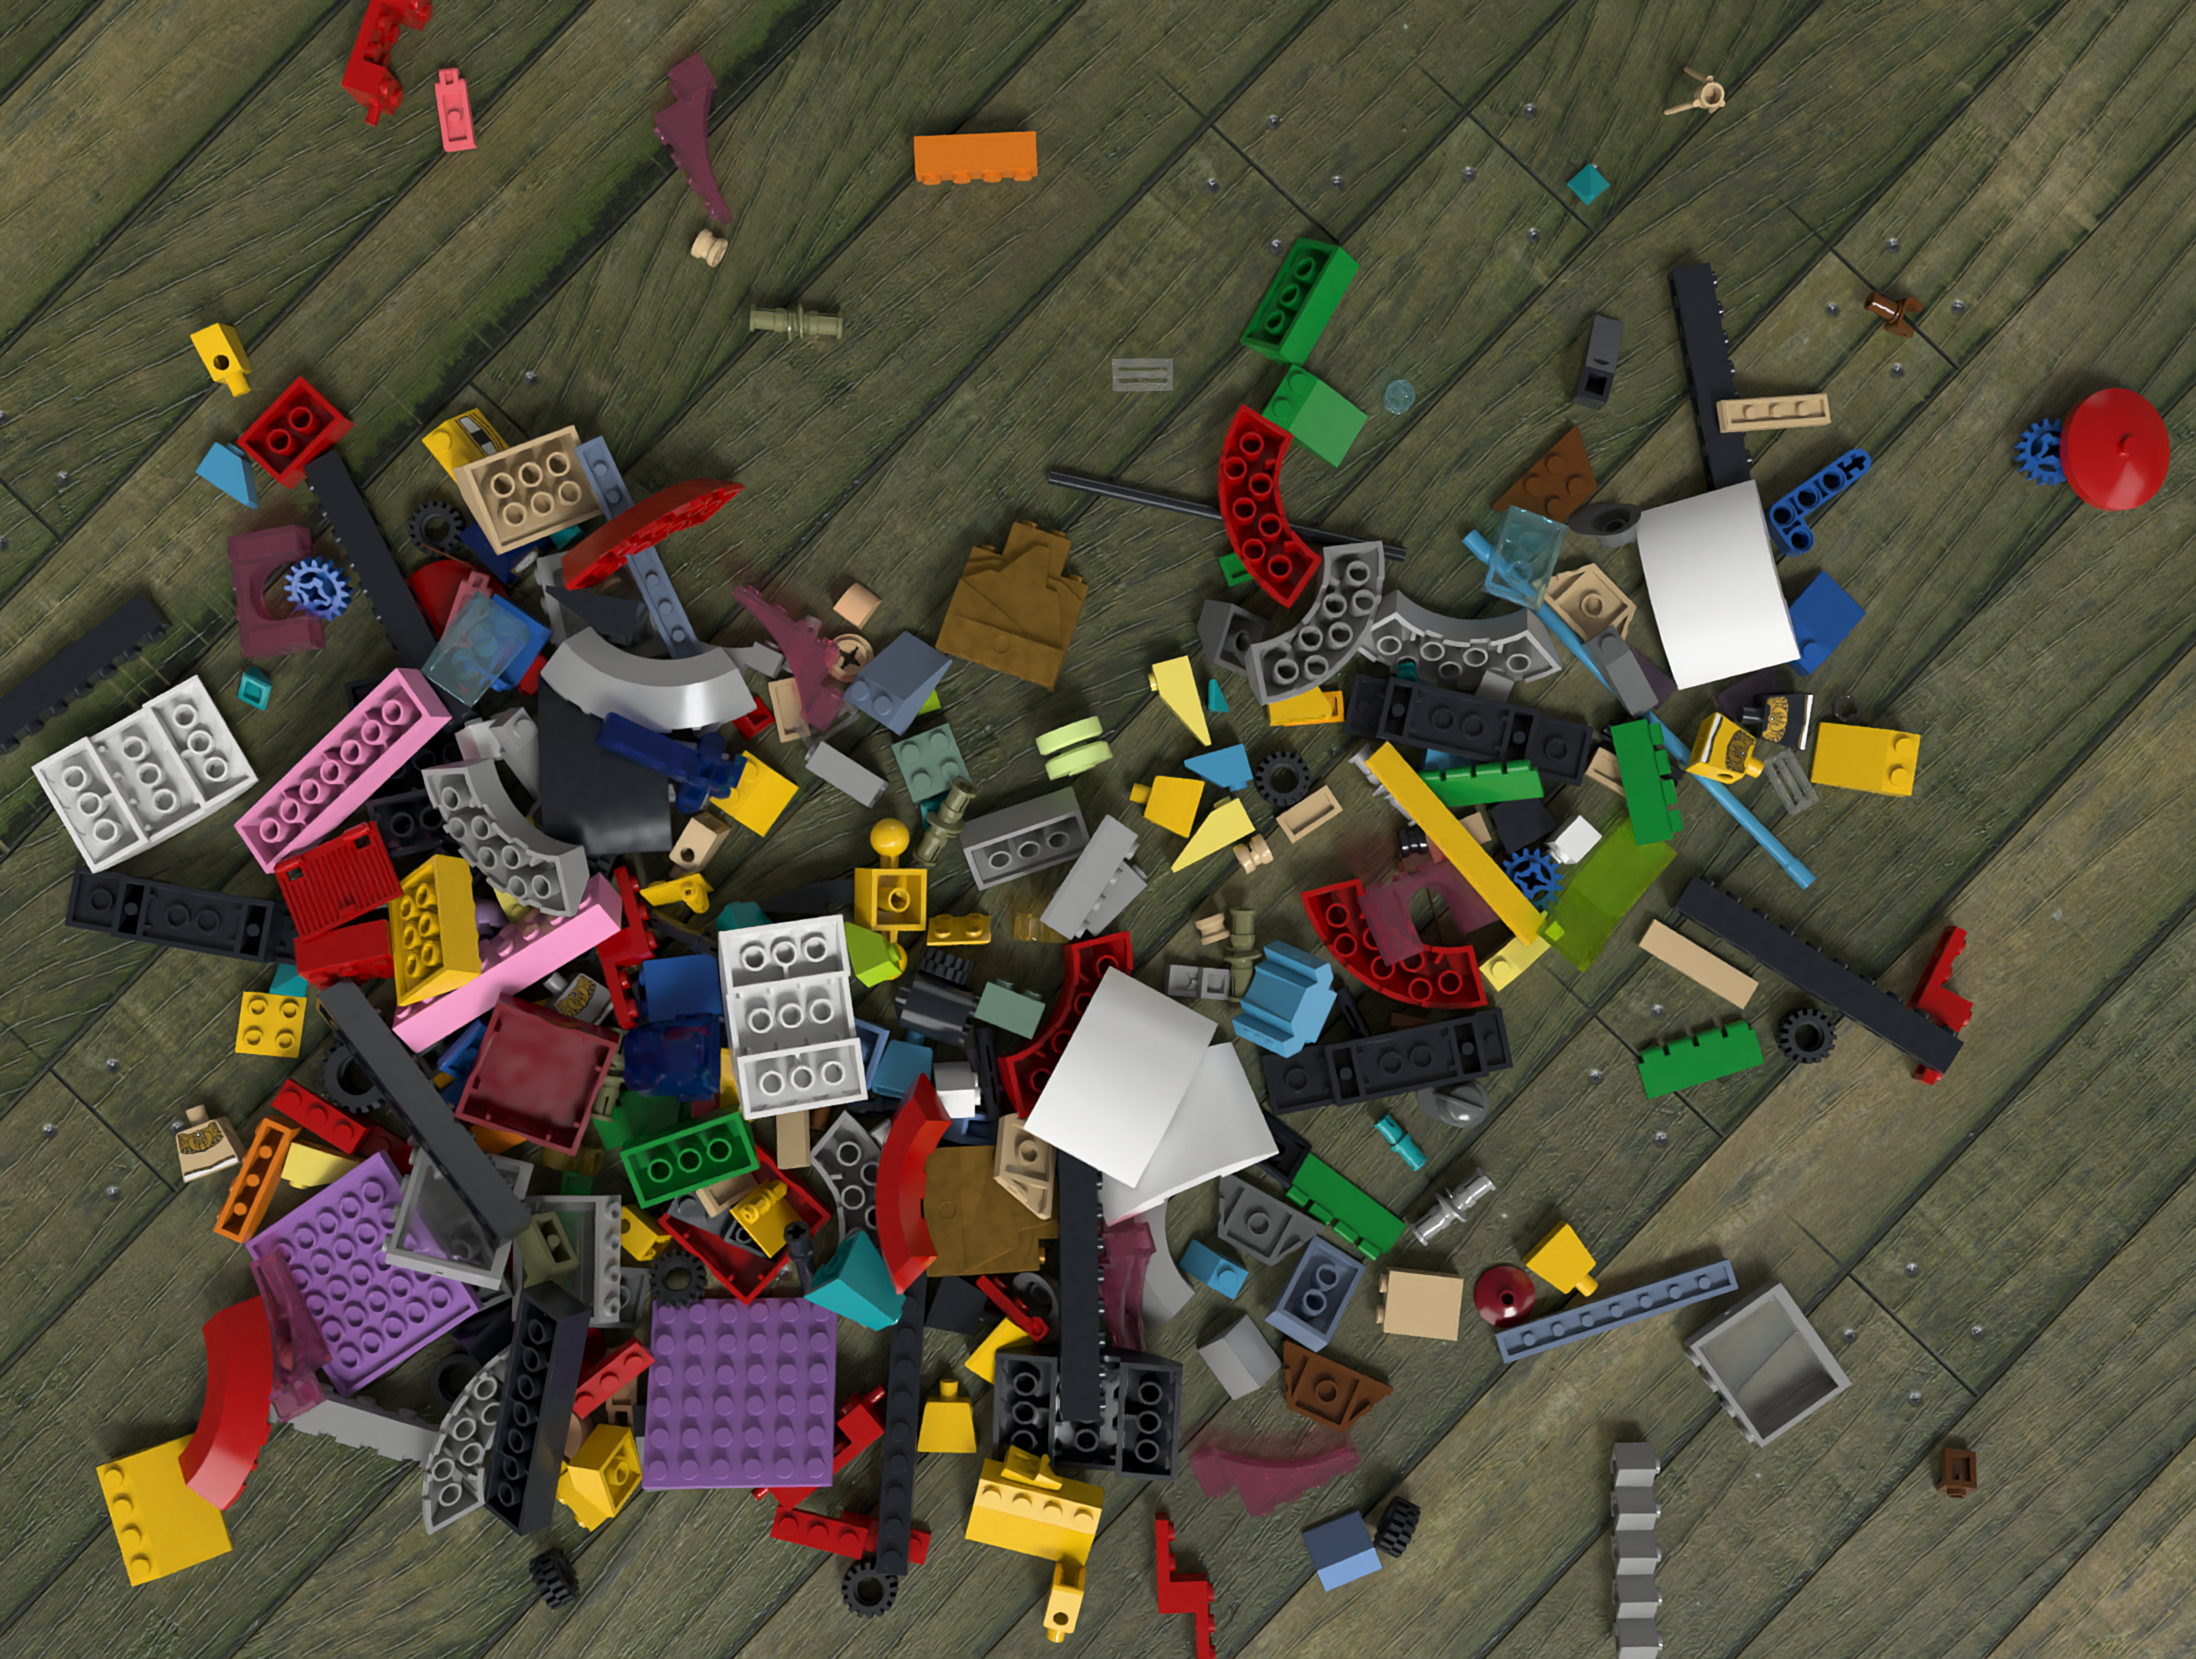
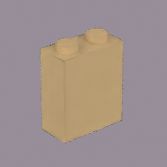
M1386 1266V1274H1381L1379 1280V1292L1383 1293L1382 1305H1377L1376 1323H1380V1328L1385 1333L1457 1341L1464 1279L1459 1274Z

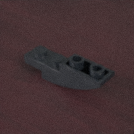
M695 1191L672 1198L667 1202L664 1208L666 1214L718 1235L723 1241L774 1263L777 1262L785 1247L784 1245L769 1258L730 1212L735 1204L711 1218Z

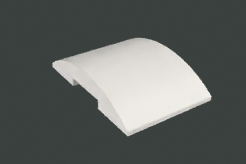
M1755 479L1641 512V518L1636 524L1640 556L1660 636L1679 690L1801 658L1769 542L1770 536Z
M198 675L142 705L143 708L98 734L92 737L86 736L31 767L92 873H97L123 862L175 836L227 805L259 781Z
M842 914L718 932L719 967L725 1025L733 1073L744 1120L868 1099L860 1038L856 1037L848 980V976H851Z
M1109 966L1023 1129L1134 1189L1174 1116L1218 1024Z
M1232 1042L1207 1048L1174 1116L1134 1189L1102 1172L1103 1186L1102 1190H1097V1201L1103 1204V1216L1108 1227L1165 1203L1164 1199L1219 1175L1225 1177L1279 1153Z

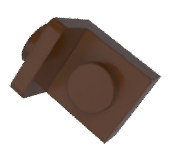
M1390 1010L1387 1018V1023L1394 1025L1393 1031L1421 1026L1429 1022L1428 1019Z
M1951 1448L1942 1449V1481L1936 1485V1491L1947 1493L1949 1498L1962 1499L1976 1490V1452Z

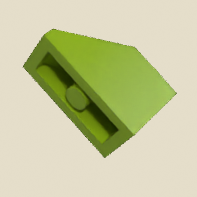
M849 922L843 923L855 976L867 987L902 973L899 965V960L902 957L895 943H890L879 933Z

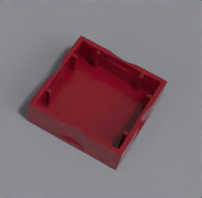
M500 992L454 1117L496 1131L514 1133L528 1139L532 1143L575 1157L590 1119L596 1095L604 1083L619 1044L620 1033Z

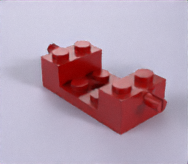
M370 0L341 85L359 105L369 108L364 122L371 126L377 127L381 112L393 116L395 109L399 108L403 101V87L388 71L391 60L390 51L393 43H397L399 39L400 24L423 31L425 23L431 20L433 14V6L430 0Z
M880 1383L870 1393H867L865 1389L858 1395L856 1392H853L841 1403L842 1407L838 1411L840 1414L836 1424L843 1433L834 1440L833 1475L885 1432L886 1414L877 1405V1402L888 1394L883 1384ZM818 1487L754 1488L751 1490V1493L756 1500L760 1501L767 1493L771 1492L783 1508L789 1512Z

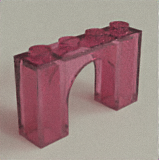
M293 524L228 537V557L232 565V587L236 594V617L240 624V647L244 653V658L262 660L326 648L322 618L306 615L278 621L268 612L263 599L265 581L276 567L285 563L301 561L307 556L314 558L310 528Z
M1446 855L1441 857L1443 863L1435 865L1433 860L1416 867L1418 873L1409 875L1408 871H1404L1391 877L1392 883L1384 886L1383 882L1379 881L1365 887L1367 893L1357 898L1386 967L1425 951L1410 916V901L1417 888L1432 889L1446 900L1461 935L1500 919L1498 914Z

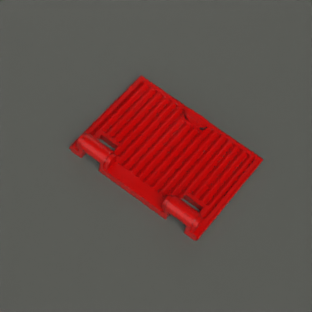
M376 821L362 822L345 830L341 836L303 854H294L277 862L273 868L301 942L310 940L405 895ZM368 835L371 844L358 849L355 840ZM298 866L301 867L304 876L291 881L288 871Z

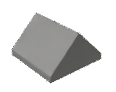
M1247 1313L1197 1349L1233 1400L1261 1388L1283 1365Z

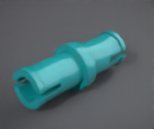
M1388 1112L1381 1115L1374 1122L1373 1126L1388 1140L1391 1150L1393 1152L1397 1151L1413 1171L1418 1170L1425 1164L1424 1162L1428 1160V1157L1413 1143L1410 1133L1408 1131L1404 1132Z

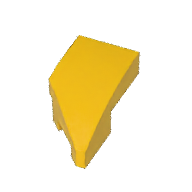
M1012 1445L1007 1450L1000 1476L1021 1484L1043 1489L1059 1490L1063 1484L1062 1478L1060 1476L1056 1477L1048 1464L1051 1460L1047 1454H1044L1040 1459Z

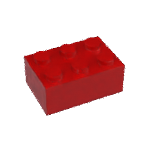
M299 376L236 442L277 482L292 490L307 475L303 466L328 453L355 424L311 382Z
M386 919L326 931L305 942H301L300 937L294 938L297 974L321 991L328 989L348 976L355 984L359 983L361 985L368 983L369 979L377 977L385 979L395 978L390 923Z

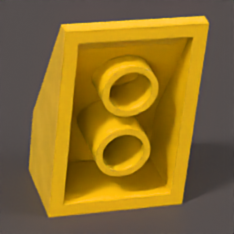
M1819 722L1810 782L1896 797L1911 796L1921 735L1887 729Z

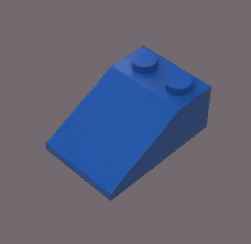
M1824 570L1787 605L1801 658L1786 663L1800 677L1811 674L1838 647L1866 614Z

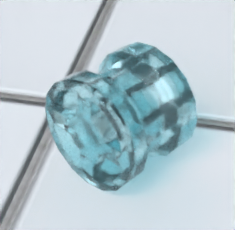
M1399 379L1390 383L1383 394V404L1387 411L1392 414H1402L1409 410L1415 400L1416 393L1414 387L1406 380Z

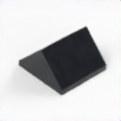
M1263 1110L1262 1114L1279 1153L1259 1161L1255 1165L1288 1189L1313 1146L1266 1110Z
M506 1299L475 1313L447 1331L450 1337L481 1368L512 1342L515 1321H512V1301Z

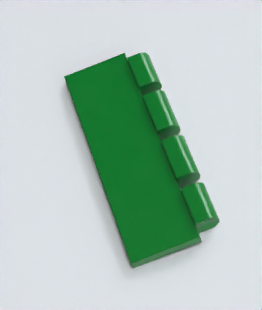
M1647 719L1610 727L1636 846L1674 839L1673 832L1684 830L1680 809L1667 811V805L1678 803L1673 779L1660 780V775L1672 773L1667 750L1654 751L1653 745L1665 743L1661 723L1648 725Z
M1529 759L1507 761V770H1503L1502 762L1476 764V773H1473L1471 765L1449 767L1445 769V777H1442L1441 769L1418 771V776L1446 807L1544 797L1537 766L1531 767Z
M1743 1018L1724 1024L1723 1028L1726 1035L1724 1037L1719 1027L1695 1033L1696 1046H1693L1691 1037L1686 1036L1666 1042L1667 1055H1664L1661 1045L1639 1051L1642 1062L1638 1063L1637 1067L1647 1099L1764 1064L1755 1029H1749L1747 1021Z
M695 1061L688 1064L680 1120L691 1116L694 1072H700ZM653 1079L647 1081L649 1094L646 1093L642 1084L619 1093L622 1105L619 1106L617 1101L615 1102L611 1117L614 1118L613 1123L592 1118L606 1151L623 1145L624 1141L645 1134Z
M1310 1152L1285 1193V1196L1301 1208L1311 1199L1313 1202L1307 1212L1325 1226H1328L1335 1217L1337 1221L1331 1230L1352 1245L1357 1237L1360 1236L1362 1239L1356 1246V1249L1372 1261L1380 1253L1386 1255L1407 1226Z

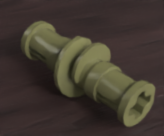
M797 302L794 311L784 308H758L756 304H751L750 331L754 332L755 329L774 330V332L781 333L788 331L789 341L794 340L797 332H799L801 340H803V333L809 335H835L837 339H841L843 312L838 311V314L818 313V311L805 312L801 302Z
M961 778L953 779L951 783L952 789L947 798L942 801L938 813L928 812L925 818L931 825L926 829L919 846L912 850L913 858L920 864L934 867L938 862L937 856L942 847L947 844L949 837H957L958 833L963 831L965 822L962 816L965 813V808L970 799L975 798L978 793L976 787L970 782Z
M1254 908L1229 909V914L1232 915V945L1225 946V949L1232 951V955L1223 957V961L1232 963L1230 968L1232 994L1229 995V1001L1240 1002V999L1245 997L1255 975L1253 959L1261 957L1263 953L1262 950L1253 947L1255 943L1254 915L1257 914V909Z
M610 1027V1030L620 1033L619 1044L604 1083L596 1095L590 1118L613 1123L614 1118L611 1117L616 1098L618 1099L620 1083L631 1082V1078L623 1072L628 1063V1053L632 1039L636 1038L637 1033Z

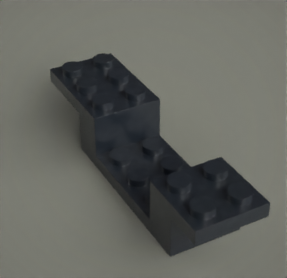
M1355 673L1342 733L1382 743L1388 741L1391 745L1400 747L1406 744L1485 763L1502 762L1503 770H1507V761L1529 759L1531 767L1537 766L1541 779L1581 787L1594 727L1540 715V710L1404 679L1389 677L1384 680Z
M75 867L65 926L111 934L110 937L241 960L259 963L276 962L296 966L294 938H298L299 934L286 901L264 897H246L177 885L166 880L108 870L92 873L89 867Z
M1501 1007L1441 1018L1440 1022L1357 1039L1349 1037L1302 1047L1300 1052L1288 1058L1277 1053L1261 1055L1273 1116L1332 1104L1336 1107L1487 1077L1489 1072L1513 1068Z

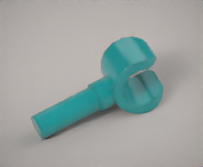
M1414 663L1397 664L1399 669L1397 678L1421 683L1417 677Z

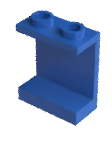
M495 593L488 603L495 609L478 633L472 653L469 654L457 650L454 655L462 660L460 666L474 675H477L478 672L487 678L485 683L498 692H501L503 689L514 692L554 630L506 597Z
M706 954L643 961V967L639 968V979L641 986L646 988L647 998H643L642 1006L644 1015L649 1016V1022L724 1014L720 967L716 959Z

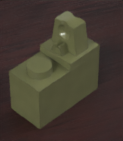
M551 1211L533 1215L530 1227L514 1238L526 1262L523 1267L528 1277L524 1287L527 1288L549 1280L562 1287L580 1263L556 1212Z

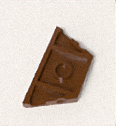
M1575 425L1490 508L1497 513L1502 512L1516 517L1517 520L1536 524L1538 527L1551 532L1554 531L1598 488L1579 428Z
M1284 1338L1286 1408L1344 1433L1355 1424L1358 1418L1365 1416L1373 1409L1376 1403L1393 1392L1394 1388L1389 1384Z

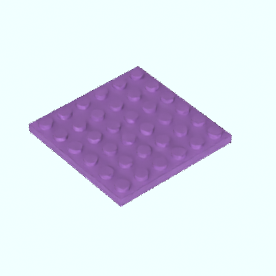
M385 1149L371 1156L245 1244L332 1384L343 1398H347L485 1307L469 1283L385 1263L387 1252L381 1251L386 1233L393 1234L396 1223L390 1222L396 1203L402 1204L405 1194L400 1193L403 1177ZM417 1201L405 1240L404 1250L457 1263Z
M754 1298L747 1307L739 1299H699L700 1301L696 1304L694 1301L691 1302V1307L687 1309L684 1306H680V1310H675L673 1306H670V1308L665 1307L662 1302L653 1300L650 1351L654 1354L655 1362L649 1366L642 1488L701 1489L833 1486L838 1313L810 1302L805 1298Z

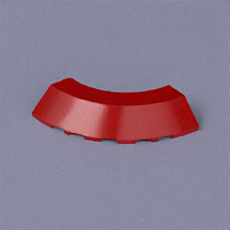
M1242 403L1229 427L1220 456L1218 498L1221 516L1232 547L1245 569L1272 598L1287 609H1290L1303 593L1322 561V557L1313 552L1296 532L1291 529L1285 517L1279 490L1281 465L1291 447L1294 435Z
M700 477L673 485L639 502L593 532L561 558L565 587L570 591L598 586L615 571L628 563L627 555L634 556L643 550L646 551L665 540L667 535L677 530L681 532L705 523L745 488L744 485L739 482Z
M1360 878L1300 893L1308 918L1324 946L1346 970L1370 988L1396 1000L1426 1008L1465 1009L1488 1005L1473 945L1437 947L1416 942L1390 927L1375 911L1367 898Z
M1129 930L1062 945L1064 977L1061 993L1052 1015L1041 1030L1027 1043L1007 1054L997 1057L1003 1086L1019 1119L1030 1116L1108 967L1111 966L1131 977L1133 955Z
M925 1073L919 1074L899 1102L884 1137L876 1175L875 1220L878 1242L888 1277L897 1295H901L938 1257L929 1235L926 1219H922L920 1199L925 1198L927 1172L924 1171L927 1157L929 1153H934L940 1138L953 1121Z
M267 1294L258 1295L218 1311L202 1327L208 1360L206 1398L197 1429L185 1450L178 1456V1461L186 1486L221 1511L228 1510L246 1488L247 1484L244 1481L250 1471L256 1470L259 1464L257 1462L259 1448L266 1445L271 1429V1423L267 1422L270 1404L276 1403L278 1380L272 1379L276 1366L275 1360H278V1351H272L271 1332H276Z

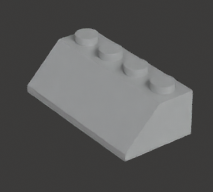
M1072 786L967 821L963 831L959 833L965 856L979 891L1080 857L1090 841Z
M1107 814L1039 920L1072 940L1074 935L1080 938L1089 925V922L1085 920L1091 909L1097 912L1106 898L1102 894L1104 888L1108 883L1114 886L1123 870L1118 868L1124 857L1130 860L1140 844L1135 842L1138 835Z

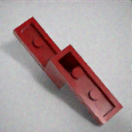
M624 866L615 869L614 873L630 927L621 929L596 946L618 1024L624 1030L638 1027L635 1017L639 1016V1011L635 1000L629 998L627 989L631 988V983L626 970L622 971V969L643 963V961L655 959L654 948L658 947L654 931H649L646 920L650 919V915L645 902L640 903L638 892L642 888L636 873L632 874Z
M1946 926L1906 1007L1911 1010L1915 1007L1929 1014L1931 1016L1930 1020L1938 1023V1027L1944 1024L1959 1033L1961 1028L1965 1027L1971 1019L1972 1011L1970 1009L1973 1003L1942 988L1941 984L1946 983L1950 978L1953 970L1951 964L1955 956H1959L1965 948L1966 940L1964 938L1967 931L1957 926ZM1919 1063L1912 1079L1922 1084L1933 1086L1934 1082H1938L1943 1074H1936Z
M292 1078L286 1080L271 1104L274 1108L349 1155L361 1151L371 1157L385 1149L403 1178L405 1174L411 1175L414 1165L409 1164V1159L413 1146H409L407 1140L362 1112L355 1114L349 1113V1110L342 1111Z
M633 1336L595 1367L583 1357L573 1411L581 1419L586 1417L654 1363V1354Z
M778 1504L770 1537L861 1560L864 1550L877 1553L879 1519L847 1510L842 1511L840 1518L795 1507L787 1512L781 1504ZM912 1527L910 1562L924 1565L932 1532Z
M1167 1512L1155 1513L1159 1614L1195 1613L1197 1659H1216L1215 1645H1209V1633H1215L1214 1613L1208 1614V1602H1214L1213 1582L1207 1583L1206 1573L1170 1574V1572H1176L1175 1553H1169V1541L1175 1540L1174 1522H1168Z

